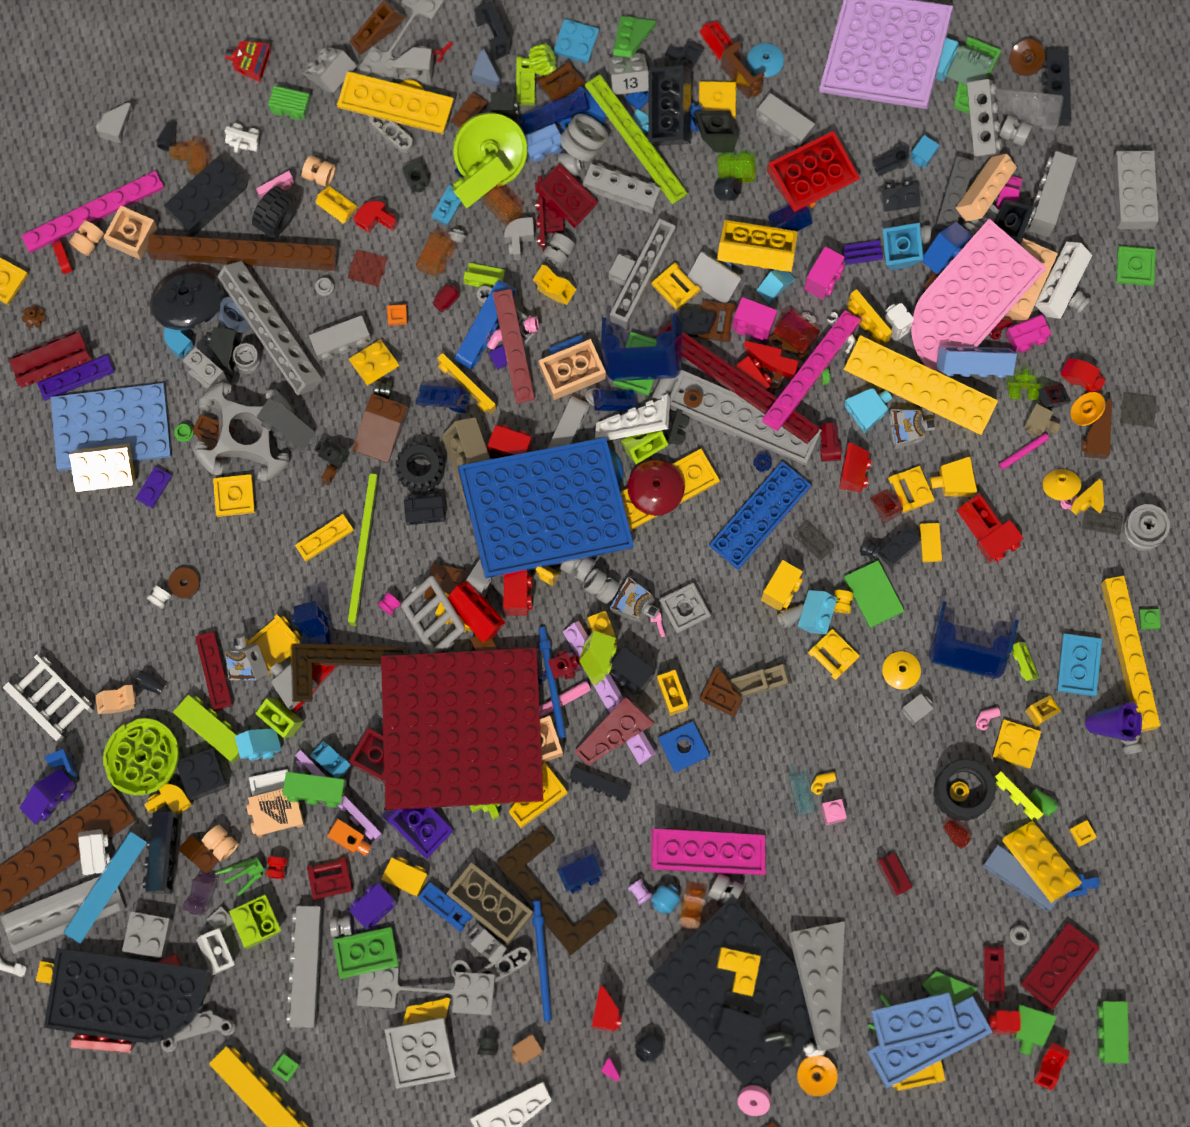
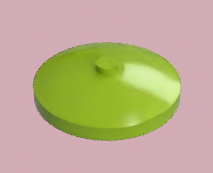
M493 112L481 113L468 119L458 130L453 142V158L459 172L466 176L468 174L467 171L471 167L480 165L485 156L495 153L511 173L495 187L512 181L522 170L527 157V143L520 127L509 117Z

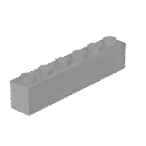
M660 218L658 219L610 313V322L624 329L628 328L675 236V225Z
M296 906V911H293L292 915L295 931H292L291 934L294 951L290 953V963H293V971L289 972V983H292V991L288 992V1003H291V1011L287 1012V1023H290L292 1028H316L322 908Z

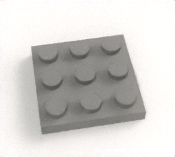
M444 1017L385 1028L396 1089L456 1077Z

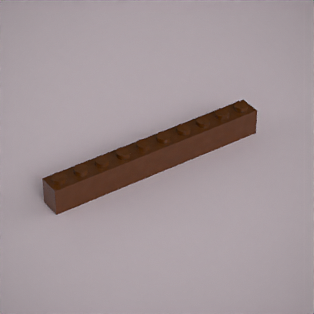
M149 235L147 253L151 260L232 264L242 261L245 266L336 271L337 264L336 247L324 245Z

